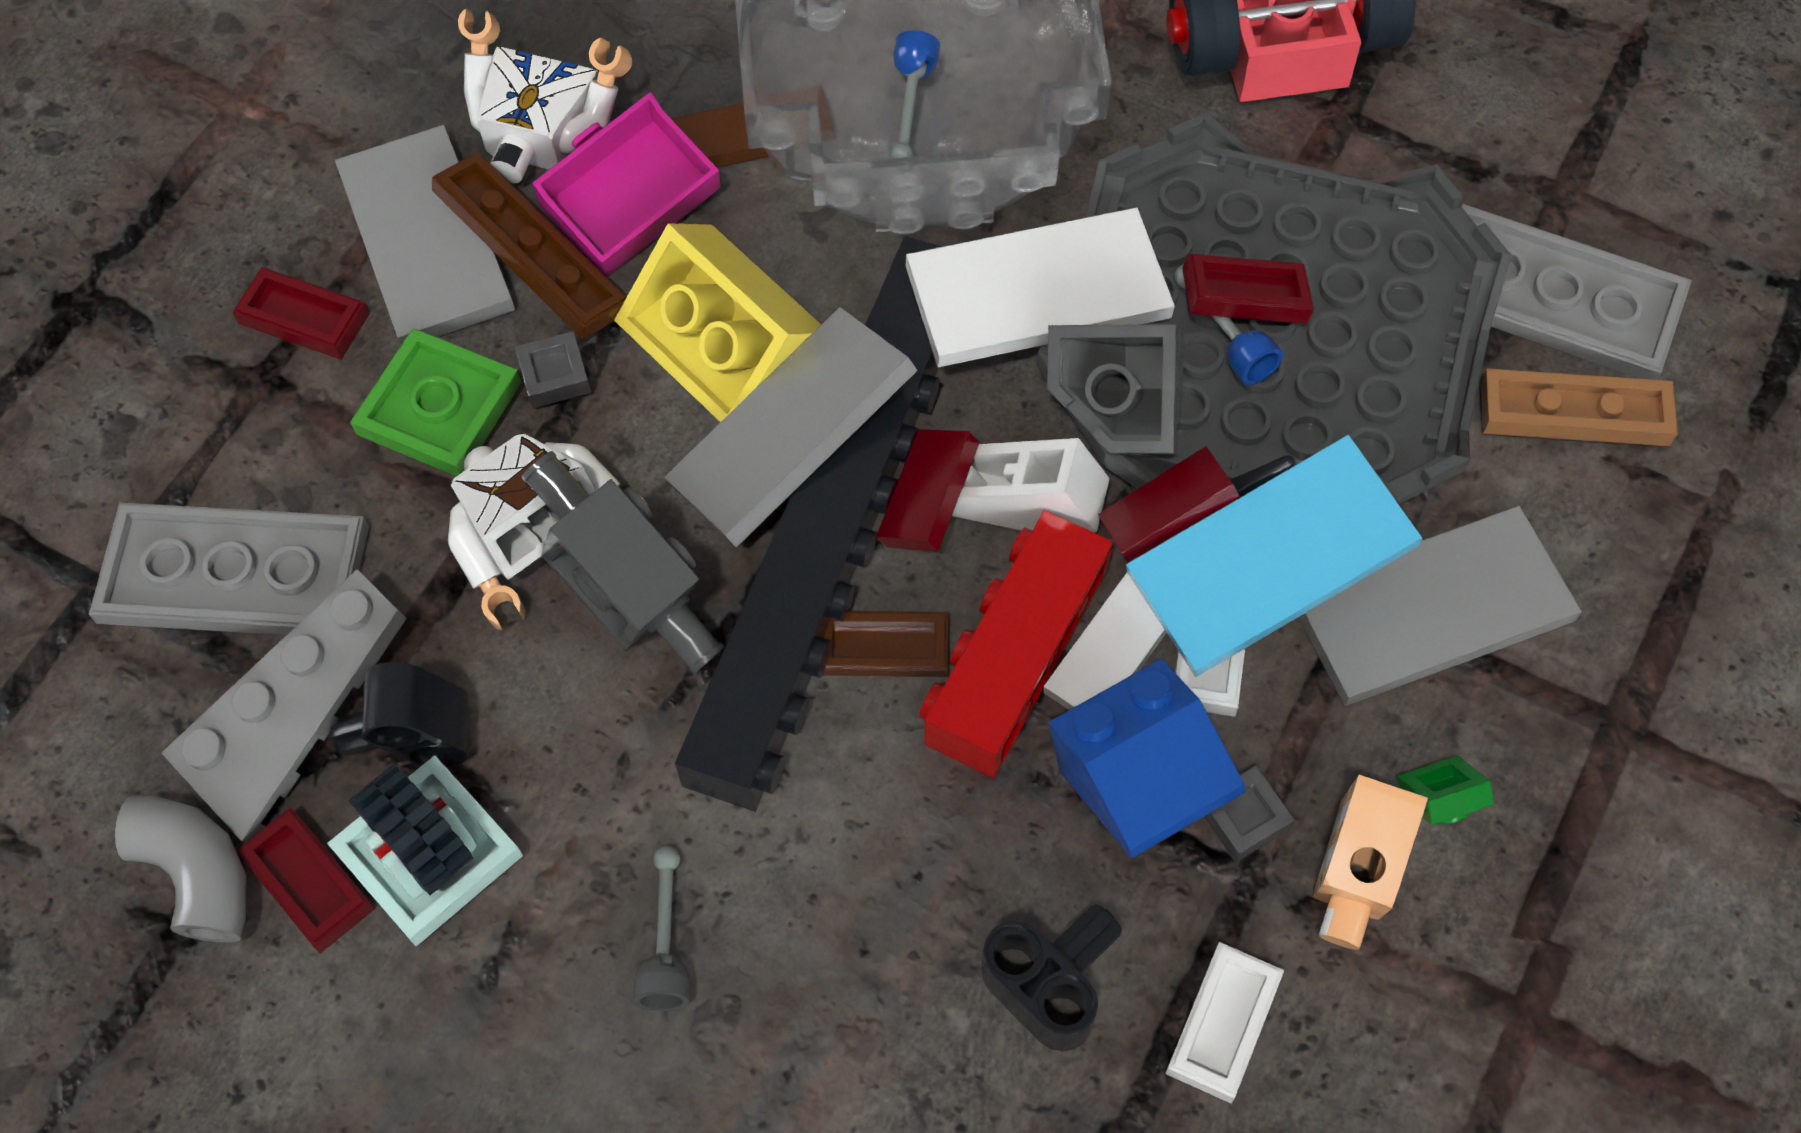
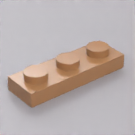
M1486 369L1481 380L1483 434L1670 446L1678 435L1673 381Z

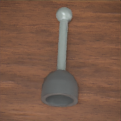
M665 845L658 848L653 856L654 865L659 870L656 955L641 963L634 979L633 1003L642 1009L652 1011L678 1010L686 1007L690 1000V979L687 967L677 957L670 955L673 871L680 863V854L674 847Z

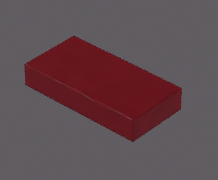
M1188 253L1182 267L1190 314L1307 324L1314 312L1305 264Z
M264 267L260 268L232 312L240 325L340 360L346 354L370 314L363 301Z
M918 429L876 535L887 548L939 551L979 446L978 440L970 431Z
M1205 446L1098 515L1122 555L1129 563L1239 499L1240 495L1210 450Z
M292 807L236 850L320 954L375 910L374 906Z

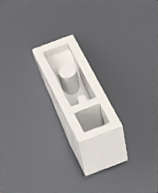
M1079 438L979 444L952 516L1022 530L1024 527L1033 530L1043 511L1046 510L1095 533L1098 530L1100 521L1098 514L1102 512L1110 478Z

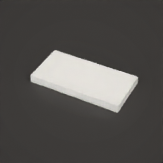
M1138 208L906 254L905 267L937 367L1047 345L1048 325H1141L1172 318L1175 308Z

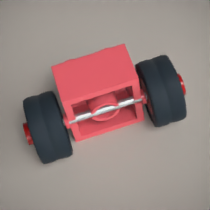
M1169 0L1166 24L1169 40L1173 44L1178 65L1184 75L1198 76L1230 70L1239 102H1247L1349 87L1359 52L1375 51L1380 48H1396L1407 43L1414 25L1415 0Z

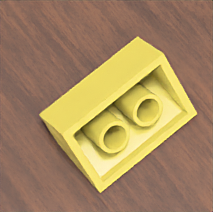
M667 224L614 319L621 328L719 422L724 420L821 326L812 315L713 225Z

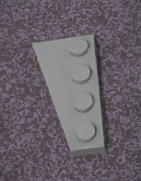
M357 569L162 752V755L242 842L246 843L265 828L261 822L278 797L286 798L301 774L296 771L318 738L324 741L329 734L330 727L338 721L334 714L352 688L357 689L361 687L365 681V672L369 667L374 666L407 618Z

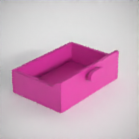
M651 92L604 128L599 123H594L572 141V146L576 150L532 183L539 206L606 277H609L662 235L668 223L676 224L721 188L719 170L662 110Z

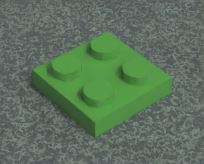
M413 328L350 423L356 435L458 476L464 472V460L473 449L484 444L522 381L517 369Z

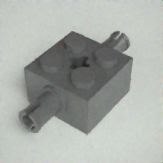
M553 451L542 456L523 473L521 479L529 484L559 519L548 531L541 556L624 651L629 649L647 632L652 634L657 630L687 664L694 675L725 648L686 606L690 601L687 597L699 581V578L692 571L696 568L693 557L678 540L673 537L665 540L649 522L653 518L651 510L633 489L627 487L622 491L610 479L589 495L557 459V455Z

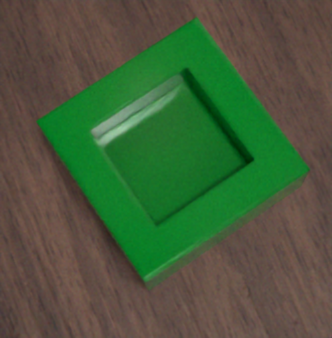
M1458 755L1397 775L1400 789L1428 798L1422 818L1431 826L1438 823L1449 824L1459 822L1465 819L1471 812L1494 805L1490 780Z

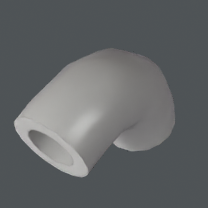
M132 794L127 797L120 808L116 821L115 844L117 852L123 861L156 865L171 877L175 887V909L170 929L179 935L203 941L227 943L240 941L246 920L247 876L229 834L197 807L153 795Z

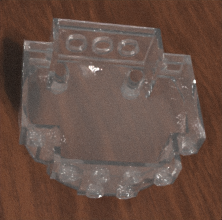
M735 0L744 114L749 149L764 148L774 164L788 179L812 183L815 206L825 205L844 215L875 223L876 232L892 231L897 234H911L923 228L951 226L956 229H970L982 223H993L994 212L1013 204L1030 192L1043 187L1056 186L1059 158L1066 156L1077 137L1081 125L1090 123L1093 120H1105L1107 117L1112 82L1099 0ZM905 31H923L935 36L940 42L938 63L931 75L923 80H918L909 146L913 150V157L891 158L890 151L898 143L907 82L904 74H901L894 66L895 40L900 33Z

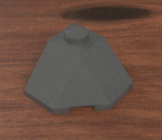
M1176 324L1048 325L1047 389L1110 454H1175L1183 392L1184 334Z

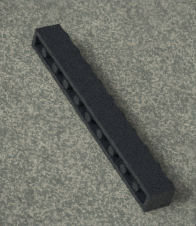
M908 236L903 237L865 326L905 354L918 371L792 493L676 759L675 766L681 785L684 788L756 812L763 793L773 794L779 784L785 765V756L780 755L781 749L788 733L793 735L799 733L809 705V698L804 697L812 676L820 678L823 675L831 654L832 641L823 638L831 619L844 622L845 616L851 608L855 592V586L850 585L856 567L866 568L872 557L877 538V532L872 531L878 514H885L898 482V479L893 477L900 461L906 462L919 429L915 427L921 411L929 413L937 397L940 379L935 376L939 367H937L905 265L906 254L943 246Z

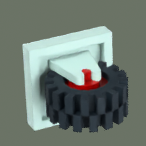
M435 755L409 777L395 764H392L355 794L349 801L360 817L327 843L415 946H418L523 856L516 844Z

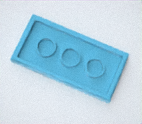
M1347 435L1126 564V569L1194 676L1197 677L1419 547L1422 537L1351 437Z

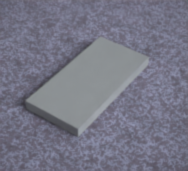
M444 125L335 160L401 345L413 328L439 337L515 311L512 298L494 252L432 191V177L458 163Z
M1462 204L1461 207L1477 226L1486 223L1512 255L1491 327L1640 379L1658 380L1692 282L1691 279Z
M839 307L664 478L737 547L918 370L905 354Z
M119 502L89 616L96 624L287 635L357 569L360 571L369 525L364 516Z
M1517 506L1422 540L1419 547L1298 618L1344 707L1575 622L1582 611L1521 507Z

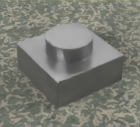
M574 331L515 347L532 409L591 393Z
M1257 766L1240 775L1245 785V793L1204 816L1235 862L1291 830L1295 819Z

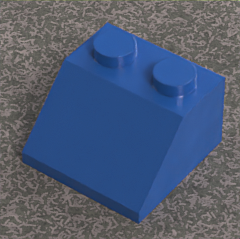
M1162 659L1049 721L1060 773L1131 859L1245 793L1244 782L1200 699Z

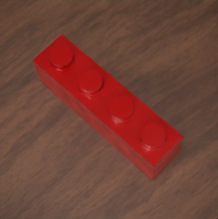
M1046 510L1043 511L1033 530L1024 527L1020 531L1009 555V562L1013 563L1004 581L998 578L993 579L980 605L979 612L984 614L977 629L975 632L966 629L954 647L950 658V665L954 666L952 673L945 685L937 682L934 683L924 699L919 718L924 720L926 746L995 780L1043 692L1044 685L1055 670L1109 571L1113 541Z

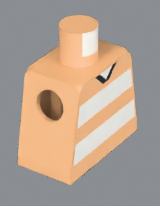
M1358 775L1341 799L1313 893L1314 898L1328 903L1319 937L1345 948L1359 950L1369 918L1379 920L1392 909L1425 810L1427 797ZM1351 865L1362 868L1369 876V883L1356 879L1351 872Z

